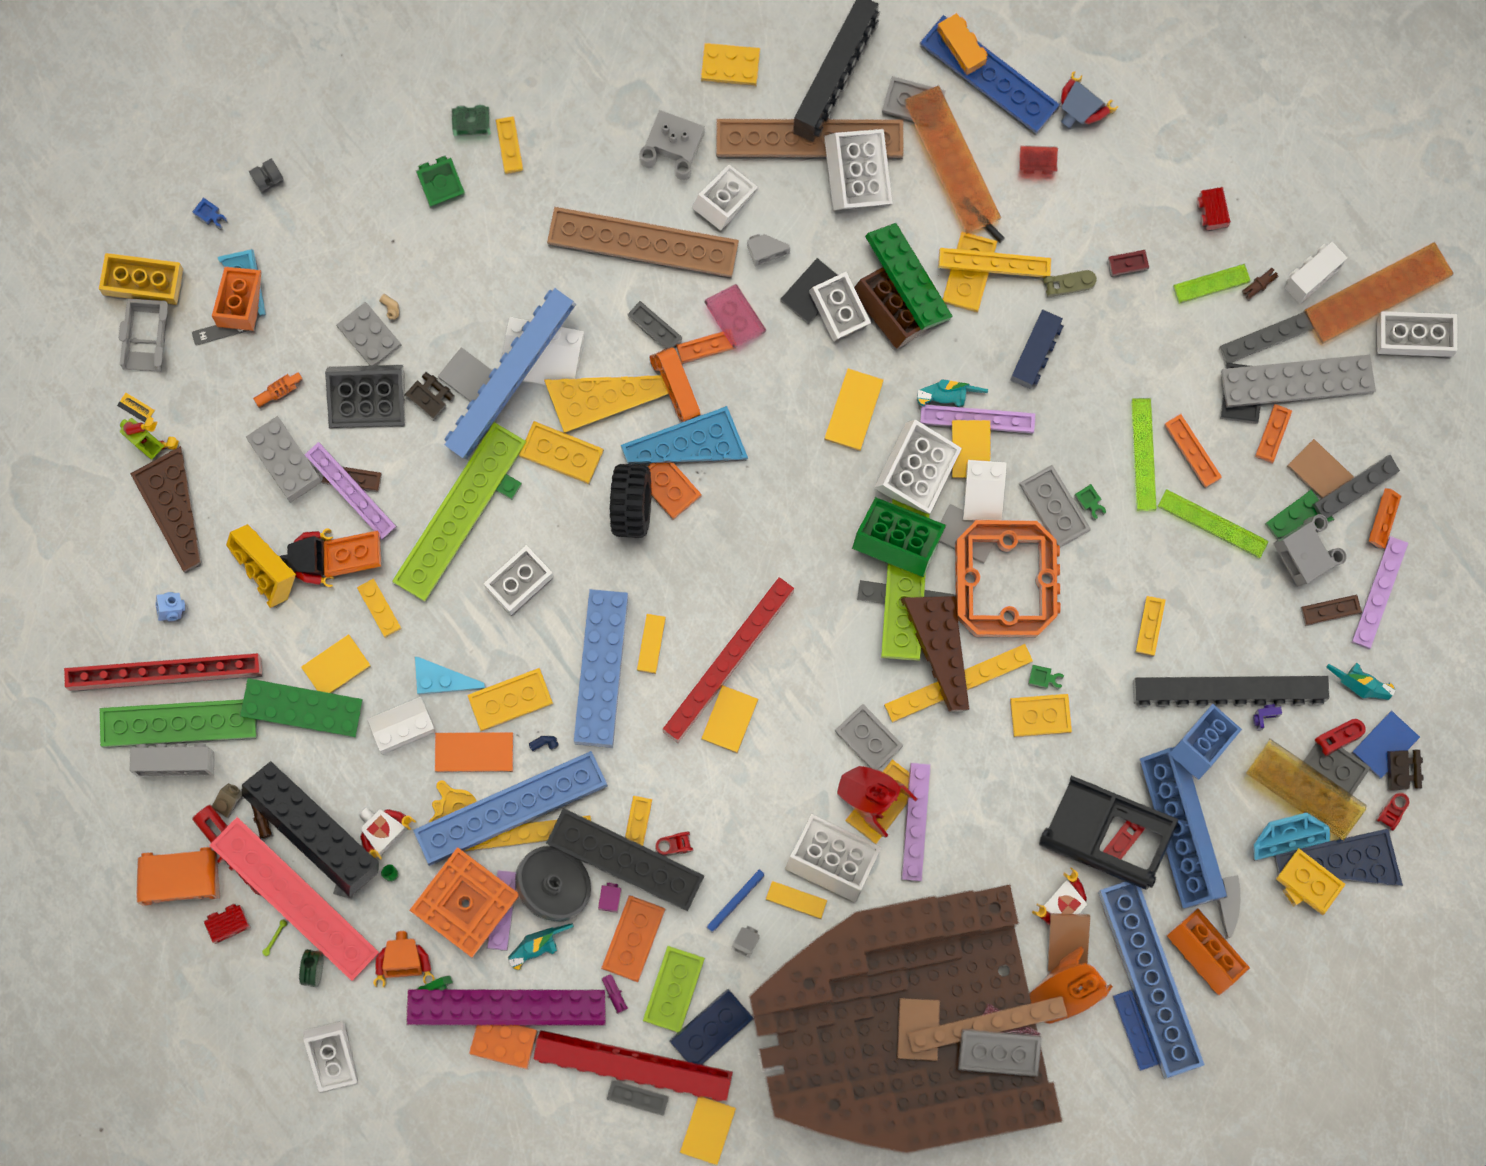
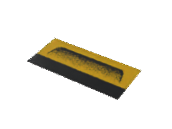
M128 393L124 394L117 405L144 423L147 417H151L155 411Z

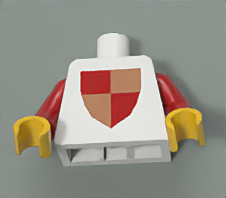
M365 808L359 814V817L365 822L361 827L363 831L360 836L362 847L374 858L379 857L381 860V855L407 829L411 830L409 823H416V820L400 811L390 809L382 811L380 809L373 814L368 808Z
M1070 868L1072 870L1070 876L1064 872L1063 875L1068 880L1063 883L1044 906L1036 904L1039 906V911H1032V914L1039 916L1048 925H1050V913L1084 914L1082 910L1087 905V897L1084 887L1078 878V873L1073 868Z

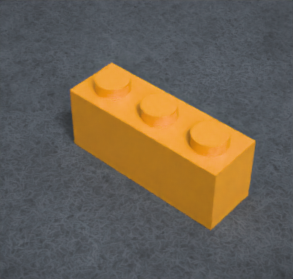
M956 13L938 24V33L966 75L986 65L988 55L983 47L980 48L975 34L973 32L970 33L967 23L963 17L960 18Z

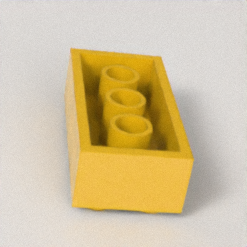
M105 253L99 290L104 296L167 301L168 304L177 305L183 267L179 262Z

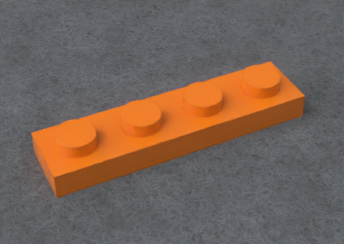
M1182 414L1164 424L1204 488L1222 478Z

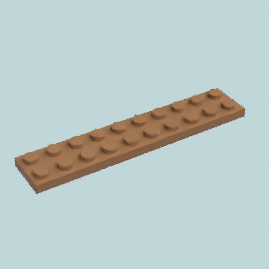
M717 119L716 157H827L824 139L826 135L839 132L884 129L887 158H903V120L829 119L828 122L824 121L822 125L824 128L821 136L816 137L814 142H811L793 134L794 119Z
M554 207L547 244L732 278L739 240Z

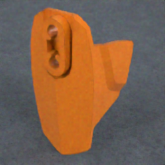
M1079 947L1061 959L1059 965L1029 993L1031 1004L1063 997L1067 1016L1045 1021L1048 1024L1064 1020L1089 1009L1104 999L1113 987L1111 984L1107 986V983L1095 967L1086 963L1079 964L1084 951L1083 947Z

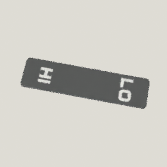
M214 325L192 331L194 344L200 345L250 330L222 328Z

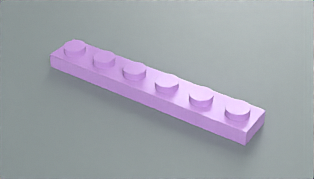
M936 405L921 406L920 423L924 425L952 427V420H990V430L1034 434L1035 413Z
M320 442L305 454L310 462L374 531L378 530L381 539H384L397 527Z
M1392 536L1389 537L1351 643L1367 649L1371 648L1408 546L1407 542Z
M910 763L908 790L918 800L915 802L910 797H907L901 880L922 881L930 764Z

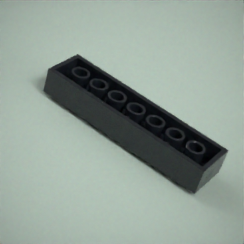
M856 0L794 117L793 134L811 142H814L816 137L821 136L824 121L828 122L832 113L830 111L832 106L835 107L839 101V92L844 91L846 88L848 75L852 76L856 67L854 65L856 60L859 61L862 57L863 46L868 45L872 29L876 30L879 24V3L872 0Z
M270 761L242 784V796L349 897L378 874L379 862L273 762Z
M565 808L562 809L546 844L685 911L689 910L705 876Z

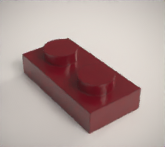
M1146 250L1108 257L1112 276L1149 269Z

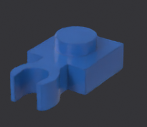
M204 197L192 211L195 216L207 224L212 220L218 228H222L218 220L223 219L227 222L224 215L217 214L219 208Z

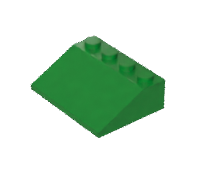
M875 497L856 533L852 549L924 577L946 525Z

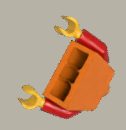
M406 931L396 932V940L387 941L386 947L382 948L376 957L375 974L377 978L373 982L374 986L377 987L378 979L383 981L382 986L384 988L387 984L385 978L422 975V972L425 974L423 976L425 984V977L427 975L432 976L434 981V975L430 973L431 964L428 954L421 945L415 943V939H408Z

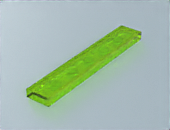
M1132 398L1137 511H1153L1157 507L1151 398Z
M1168 489L1165 490L1157 506L1259 559L1269 542Z

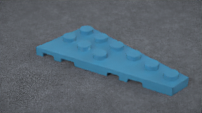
M727 406L621 445L627 464L748 459Z

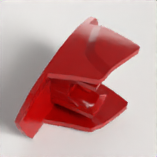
M858 766L844 773L841 776L837 794L864 819L870 828L887 838L888 834L876 818L883 819L882 813L886 812L894 801L897 802L900 792L915 802L918 800L902 783L895 781L891 776L864 766Z

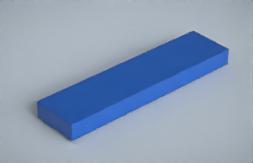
M760 869L706 926L711 933L720 926L764 878V873Z
M1132 989L1112 996L1139 1071L1158 1065V1060Z

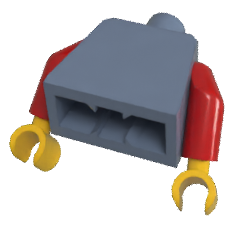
M1072 72L1071 78L1062 88L1061 108L1067 112V115L1061 121L1064 125L1070 128L1076 120L1081 124H1091L1102 120L1108 114L1116 111L1118 106L1115 108L1110 106L1113 100H1109L1106 104L1081 84L1082 75L1076 79L1074 78L1076 72Z

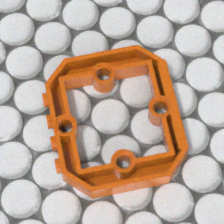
M976 520L955 541V601L958 621L974 637H1037L1060 614L1061 604L1057 602V595H1060V583H1057V576L1060 575V564H1057V557L1060 556V546L1057 545V540L1038 521ZM1003 538H1011L1012 545L1004 544ZM973 542H997L999 549L1004 552L1013 550L1017 543H1039V573L1036 576L1035 582L1039 588L1040 616H1019L1017 609L1012 606L1003 608L998 615H973V588L980 581V573L973 568ZM966 574L973 575L975 579L973 583H968L965 580ZM1042 575H1048L1051 582L1049 584L1044 583ZM1004 613H1011L1013 620L1010 622L1006 621Z

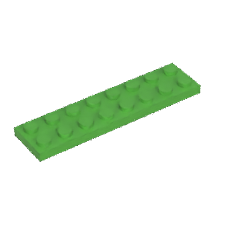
M243 699L99 708L100 746L116 747L137 744L150 745L257 738L256 719L240 717Z

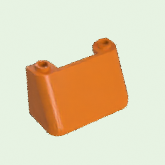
M211 847L200 848V851L164 855L142 853L141 857H138L137 903L146 906L152 905L153 902L160 903L196 898L220 899L217 852L212 850Z

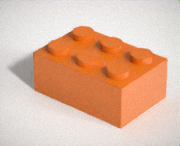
M477 1025L469 1054L528 1070L538 1031L519 1025Z

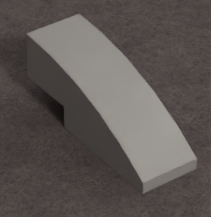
M1238 875L1222 878L1227 897L1217 900L1225 939L1233 936L1239 917L1241 898Z

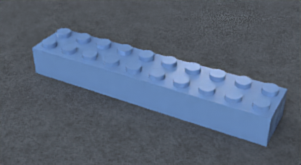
M556 288L553 291L549 290L547 292L542 307L539 305L533 312L535 317L531 322H526L522 328L523 334L520 338L516 337L511 344V347H513L511 351L502 356L499 361L501 362L499 368L492 370L487 385L483 384L477 393L480 395L476 400H472L468 404L466 415L459 417L455 423L457 427L454 432L450 431L445 437L446 443L444 445L464 459L470 457L577 305Z
M1123 882L1100 890L1098 892L1164 1079L1204 1066L1201 1053L1141 888L1131 883Z

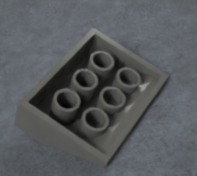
M403 365L327 367L325 378L329 427L405 425Z

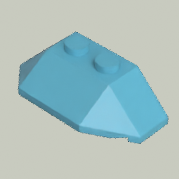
M1309 813L1269 822L1253 845L1254 859L1258 860L1294 851L1298 848L1301 849L1329 842L1330 828Z

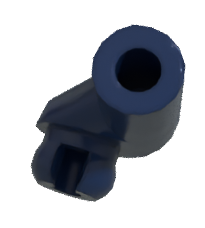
M540 736L531 741L529 747L532 751H535L544 745H548L549 749L553 750L559 746V743L555 736Z

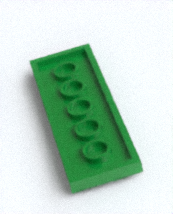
M897 223L866 234L865 238L921 331L946 322L953 317Z
M247 678L240 717L356 737L363 699Z

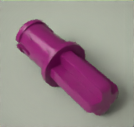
M609 974L603 977L602 982L609 995L608 998L611 999L616 1009V1013L618 1014L628 1009L620 993L622 990L619 991L613 976Z

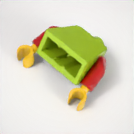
M147 417L145 424L142 422L138 423L133 418L122 420L120 423V433L151 460L160 450L165 448L174 450L178 446L179 440H176L175 437H168L167 443H165L163 440L158 441L148 432H153L158 423L157 421L154 422L152 417Z

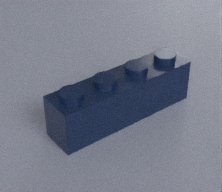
M1042 309L1010 381L1030 390L1033 384L1037 386L1041 377L1038 374L1040 368L1045 369L1049 358H1046L1048 351H1053L1056 342L1053 340L1056 335L1060 336L1064 327L1061 324L1063 318Z

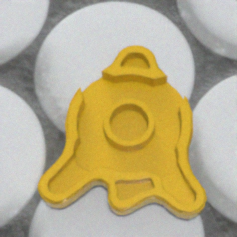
M440 780L436 784V788L441 794L442 799L432 802L435 814L429 820V823L477 802L476 798L470 792L462 789H453L445 781Z

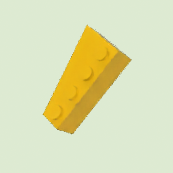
M248 524L231 531L226 546L240 565L244 564L249 579L253 578L258 584V592L261 595L264 594L269 600L266 602L268 606L272 608L288 600L296 576L293 570L282 561L280 556Z

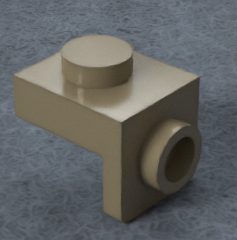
M228 783L220 789L212 807L226 818L229 817L238 800L243 797L242 791L237 786Z

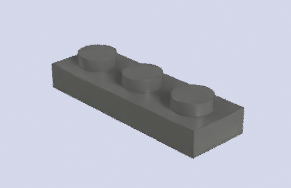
M641 301L627 314L631 320L665 349L675 348L682 340L680 334Z
M614 1080L611 1081L607 1100L663 1116L669 1096Z

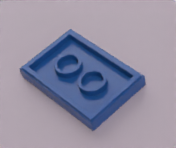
M1391 710L1352 753L1359 760L1370 766V770L1381 779L1388 772L1387 751L1409 750L1420 736Z

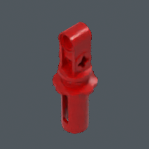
M209 804L200 810L192 820L212 843L217 836L206 821L211 819L221 832L228 826ZM222 857L217 860L218 864L225 861ZM229 865L230 871H233L234 869ZM238 873V875L242 878V880H243L246 884H248V886L252 889V891H253L255 894H257V895H259V896H262L257 890H255V889Z

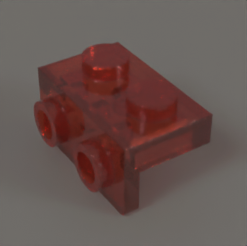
M1020 145L1019 169L1023 170V173L1034 174V171H1042V174H1053V171H1058V147Z

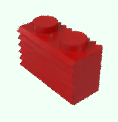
M1223 187L1202 190L1199 197H1197L1198 208H1201L1203 213L1201 215L1202 226L1206 227V231L1229 227L1231 221Z
M236 904L227 906L225 908L226 911L218 914V912H214L207 916L204 924L214 944L251 928L241 905L236 906Z

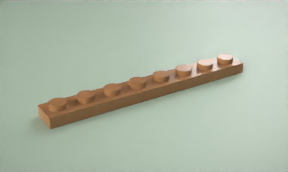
M1061 996L908 1033L912 1053H917L961 1042L962 1029L1004 1032L1066 1017L1067 1012L1063 997Z

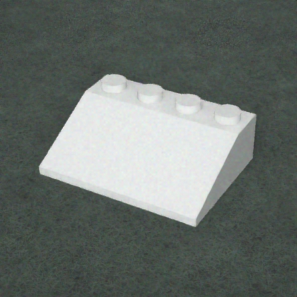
M884 129L839 132L824 136L833 211L893 204Z
M509 317L502 356L511 351L513 348L511 347L512 342L516 337L520 338L523 334L522 328L529 320ZM560 327L523 381L546 386L544 379H576L585 339L584 331Z
M915 419L906 422L874 488L894 500L930 514L962 448Z
M811 814L785 869L856 903L882 847Z

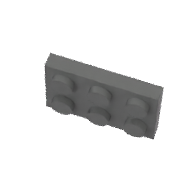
M1330 739L1326 740L1329 745L1332 744ZM1315 743L1300 767L1349 800L1371 767L1343 748L1325 756L1322 752V747Z

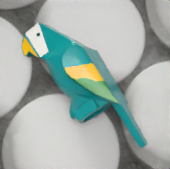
M942 379L933 385L919 389L917 401L919 405L924 407L926 403L931 401L943 404L954 403L957 407H963L966 392L988 393V389L971 386L968 383Z
M1358 663L1350 669L1348 674L1331 664L1326 666L1327 669L1341 679V683L1363 699L1371 697L1389 700L1395 692V687L1391 682L1389 684L1380 682L1374 676L1363 672L1360 667L1361 665Z
M573 923L556 928L551 927L526 935L523 941L508 956L511 967L515 970H521V965H523L525 960L537 958L545 952L554 954L557 951V946L553 935L574 927Z

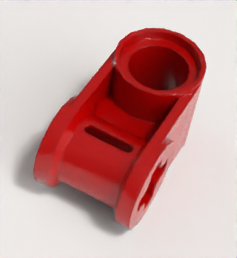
M1404 793L1393 795L1378 815L1376 821L1383 822L1390 827V830L1394 831L1409 806L1408 796ZM1396 797H1400L1403 800L1404 804L1402 807L1396 806Z
M681 832L659 838L655 845V851L665 857L694 851L690 845V832ZM665 842L670 848L668 851L663 852L659 849V844Z

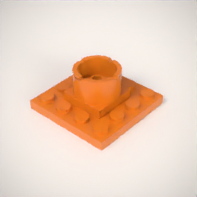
M457 847L411 907L410 911L473 958L519 898L518 892ZM465 901H469L468 907H463Z

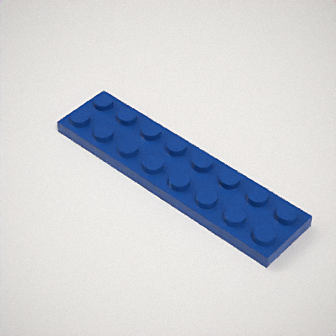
M943 15L921 40L920 45L1037 134L1059 108L1060 104L978 41L977 43L980 48L983 47L988 55L986 65L966 75L937 31L938 24L947 19Z

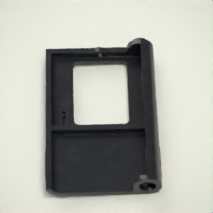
M1071 775L1066 792L1050 827L1045 828L1039 845L1148 890L1149 887L1152 888L1155 884L1156 877L1154 876L1176 830L1178 819ZM1114 817L1122 818L1162 835V840L1148 869L1140 868L1100 851L1102 841Z

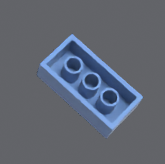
M1212 704L1169 754L1199 780L1242 729Z

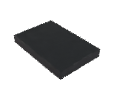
M817 258L780 298V301L809 324L819 313L809 290L838 275Z
M1226 363L1225 369L1248 367L1249 365ZM1223 389L1220 419L1258 424L1261 404L1226 408Z

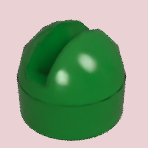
M391 864L386 865L381 871V876L389 882L395 881L399 875L398 870Z

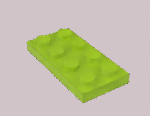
M667 946L643 1018L644 1022L677 1033L682 1029L705 958Z

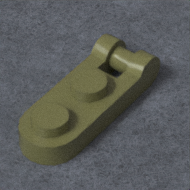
M1090 270L1043 278L1044 285L1047 286V297L1090 290L1097 281L1095 273ZM1055 283L1059 284L1058 289L1054 288Z

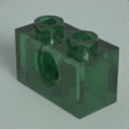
M476 105L470 108L466 106L451 108L454 136L491 134L489 107ZM469 117L476 118L474 122L466 121Z

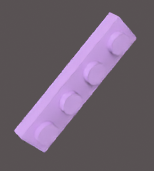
M498 870L497 877L516 890V872ZM513 905L490 934L488 949L508 950Z

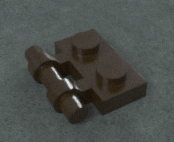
M425 372L422 378L426 382L421 384L417 380L405 393V396L434 420L446 407L442 399L446 397L449 401H452L455 395L450 392L451 389L437 381L438 378ZM432 386L439 392L437 395H434L429 390Z
M1414 749L1413 757H1409L1408 750L1387 751L1389 790L1410 789V781H1414L1415 789L1422 788L1424 775L1421 772V763H1423L1421 749ZM1409 764H1413V775H1409Z

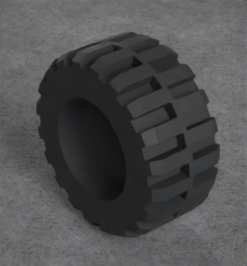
M618 464L613 470L610 493V527L612 534L616 537L643 538L647 535L651 513L652 487L650 469L646 465Z

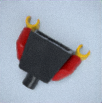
M326 528L322 533L319 531L303 532L294 540V543L288 544L287 554L281 555L280 558L296 574L295 577L303 582L317 585L323 583L327 588L333 587V585H328L325 582L326 579H334L333 577L321 578L324 575V541L333 539V537H325V534L332 533L331 529Z

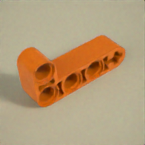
M671 347L650 355V363L655 371H660L679 420L685 422L700 416L699 406L676 350Z

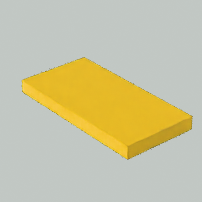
M961 231L957 249L994 253L998 241ZM951 269L943 301L945 304L978 313L989 273Z
M847 369L824 440L861 451L884 381L883 379Z
M533 421L525 440L526 444L519 453V457L590 484L604 449Z
M540 668L467 695L480 731L553 705Z
M892 759L883 772L891 776L895 781L902 783L908 789L909 772ZM901 792L897 797V802L894 801L888 810L882 813L883 819L876 818L885 831L888 830L907 805L908 796ZM854 809L845 820L875 844L882 837V835L870 828Z

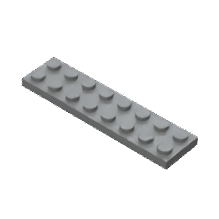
M1370 354L1221 370L1226 408L1366 394L1376 391Z

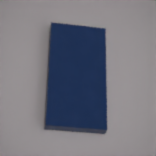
M726 989L671 1038L669 1042L686 1062L702 1065L754 1018L729 989Z

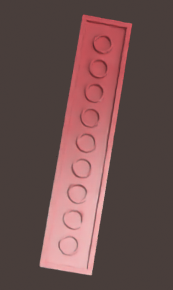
M238 817L209 845L316 948L322 951L351 981L379 953L375 947Z

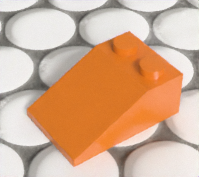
M224 267L212 312V318L217 327L254 330L258 315L261 270Z

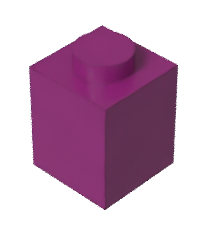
M607 883L606 886L602 885L598 905L599 910L618 913L622 889L618 888V884Z

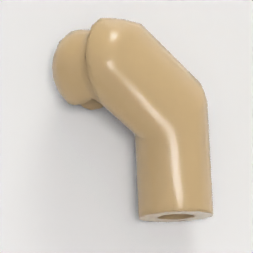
M383 294L379 302L387 306V317L391 320L397 319L400 314L398 302Z

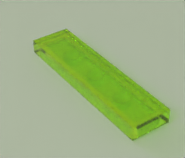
M1241 264L1175 284L1173 289L1180 304L1250 283L1251 280L1246 265Z

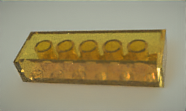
M1269 738L1246 772V774L1301 812L1309 813L1328 825L1330 832L1343 841L1367 808L1365 803L1271 738Z

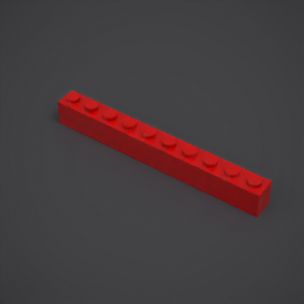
M778 577L663 727L664 734L676 743L682 740L721 689L722 685H724L792 596L794 587Z
M258 653L64 668L65 688L69 691L262 676V660Z
M543 1030L539 1032L533 1058L543 1064H557L562 1068L570 1067L580 1072H594L599 1076H612L618 1080H630L641 1085H654V1087L659 1089L667 1088L677 1093H691L696 1097H709L715 1101H727L733 1074L732 1071Z

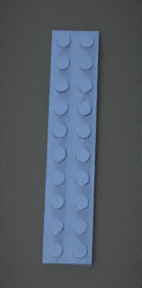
M592 751L416 828L413 832L428 865L431 866L449 858L457 847L462 851L608 786Z

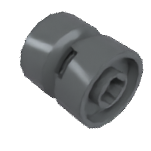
M272 158L263 162L262 167L256 166L249 170L260 192L269 188L270 183L276 184L283 180V176Z

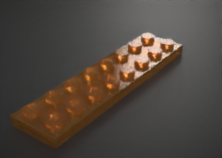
M935 86L905 99L904 102L966 234L1000 220L999 211L940 86Z
M1433 242L1314 304L1303 312L1306 313L1314 327V331L1323 344L1380 314L1381 311L1384 312L1453 276L1454 273L1437 244Z

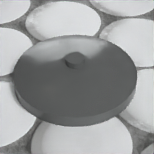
M543 846L529 852L517 867L515 884L518 895L523 904L538 917L549 921H566L578 915L587 905L591 894V882L586 868L579 859L552 846Z

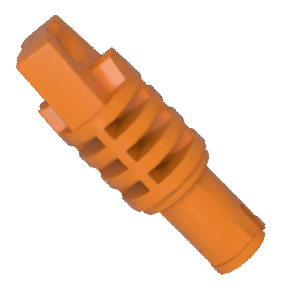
M299 372L292 376L286 374L268 385L266 391L253 399L258 407L273 399L274 401L296 389L295 384L302 381L303 378Z

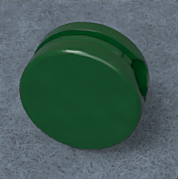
M310 949L304 951L299 970L300 985L311 987L319 985L324 962L322 951H312Z

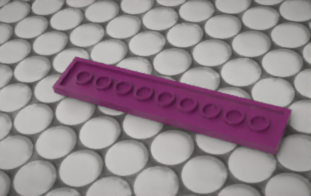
M408 989L407 1025H605L606 1022L605 990L444 989L440 991L434 989L429 991L427 989Z

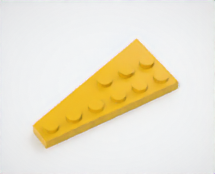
M661 375L544 379L564 433L669 395Z

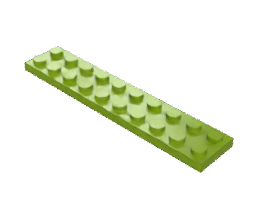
M495 422L492 424L392 580L394 584L426 602L493 497L504 476L519 456V453L526 444L524 439Z
M892 499V504L927 518L930 516V514ZM888 563L881 658L920 661L921 646L915 635L916 630L912 621H909L907 616L909 613L900 599L904 597H924L926 573L924 577H921Z

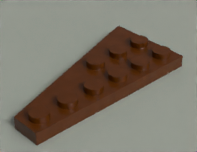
M180 446L135 470L130 475L182 571L185 573L200 565L201 560L183 451Z
M955 596L904 597L900 599L909 613L907 615L909 621H912L915 627V635L925 658L931 664L932 674L938 680L941 687L940 692L948 711L970 710Z

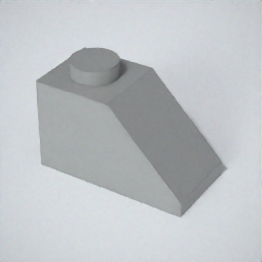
M756 234L747 240V247L755 266L790 254L789 244L766 234L761 236Z
M747 926V928L742 927L732 945V950L750 958L760 937L757 934L758 930Z

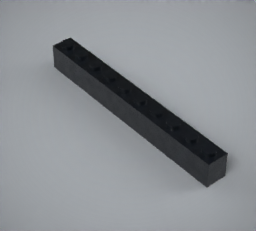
M1328 676L1137 677L1133 680L1134 704L1139 703L1141 707L1150 706V703H1158V706H1170V703H1177V706H1189V703H1197V706H1207L1208 703H1216V706H1226L1228 703L1244 706L1247 705V702H1254L1257 706L1266 705V702H1274L1275 705H1285V702H1293V705H1304L1305 702H1312V705H1323L1324 702L1329 700Z

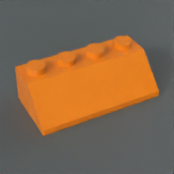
M1198 908L1167 935L1171 943L1179 949L1184 958L1192 964L1198 974L1205 979L1211 989L1218 995L1233 985L1250 968Z

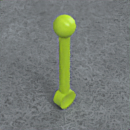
M285 919L280 921V926L269 945L263 949L262 954L264 956L270 955L272 945L282 928L287 925Z

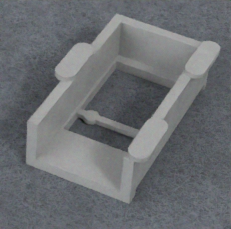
M127 299L125 321L120 323L118 337L122 341L120 366L123 369L161 372L165 323L168 310L167 301ZM134 311L159 313L157 341L131 339ZM131 342L134 344H156L155 353L130 351Z

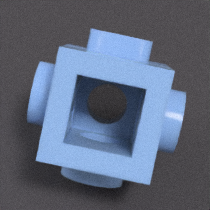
M167 592L156 595L155 605L158 621L181 619L182 611H185V601L181 600L180 593Z

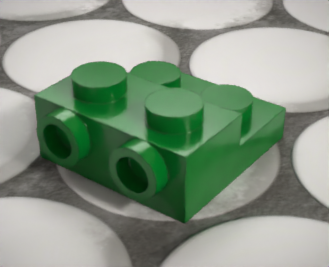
M446 155L435 159L437 163L429 165V162L419 165V169L416 170L429 206L465 193L452 158H447Z

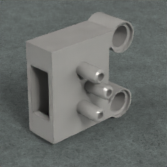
M659 110L647 142L640 150V163L644 167H652L656 163V153L677 160L674 166L675 176L680 180L688 179L691 176L692 163L705 133V126ZM645 154H651L653 157L651 159H645L643 156ZM681 166L688 168L685 172H680L678 169Z
M1321 514L1307 518L1303 525L1273 543L1297 587L1311 582L1332 567L1344 564L1347 559L1346 552L1342 548L1327 551L1317 533L1327 528L1328 521Z

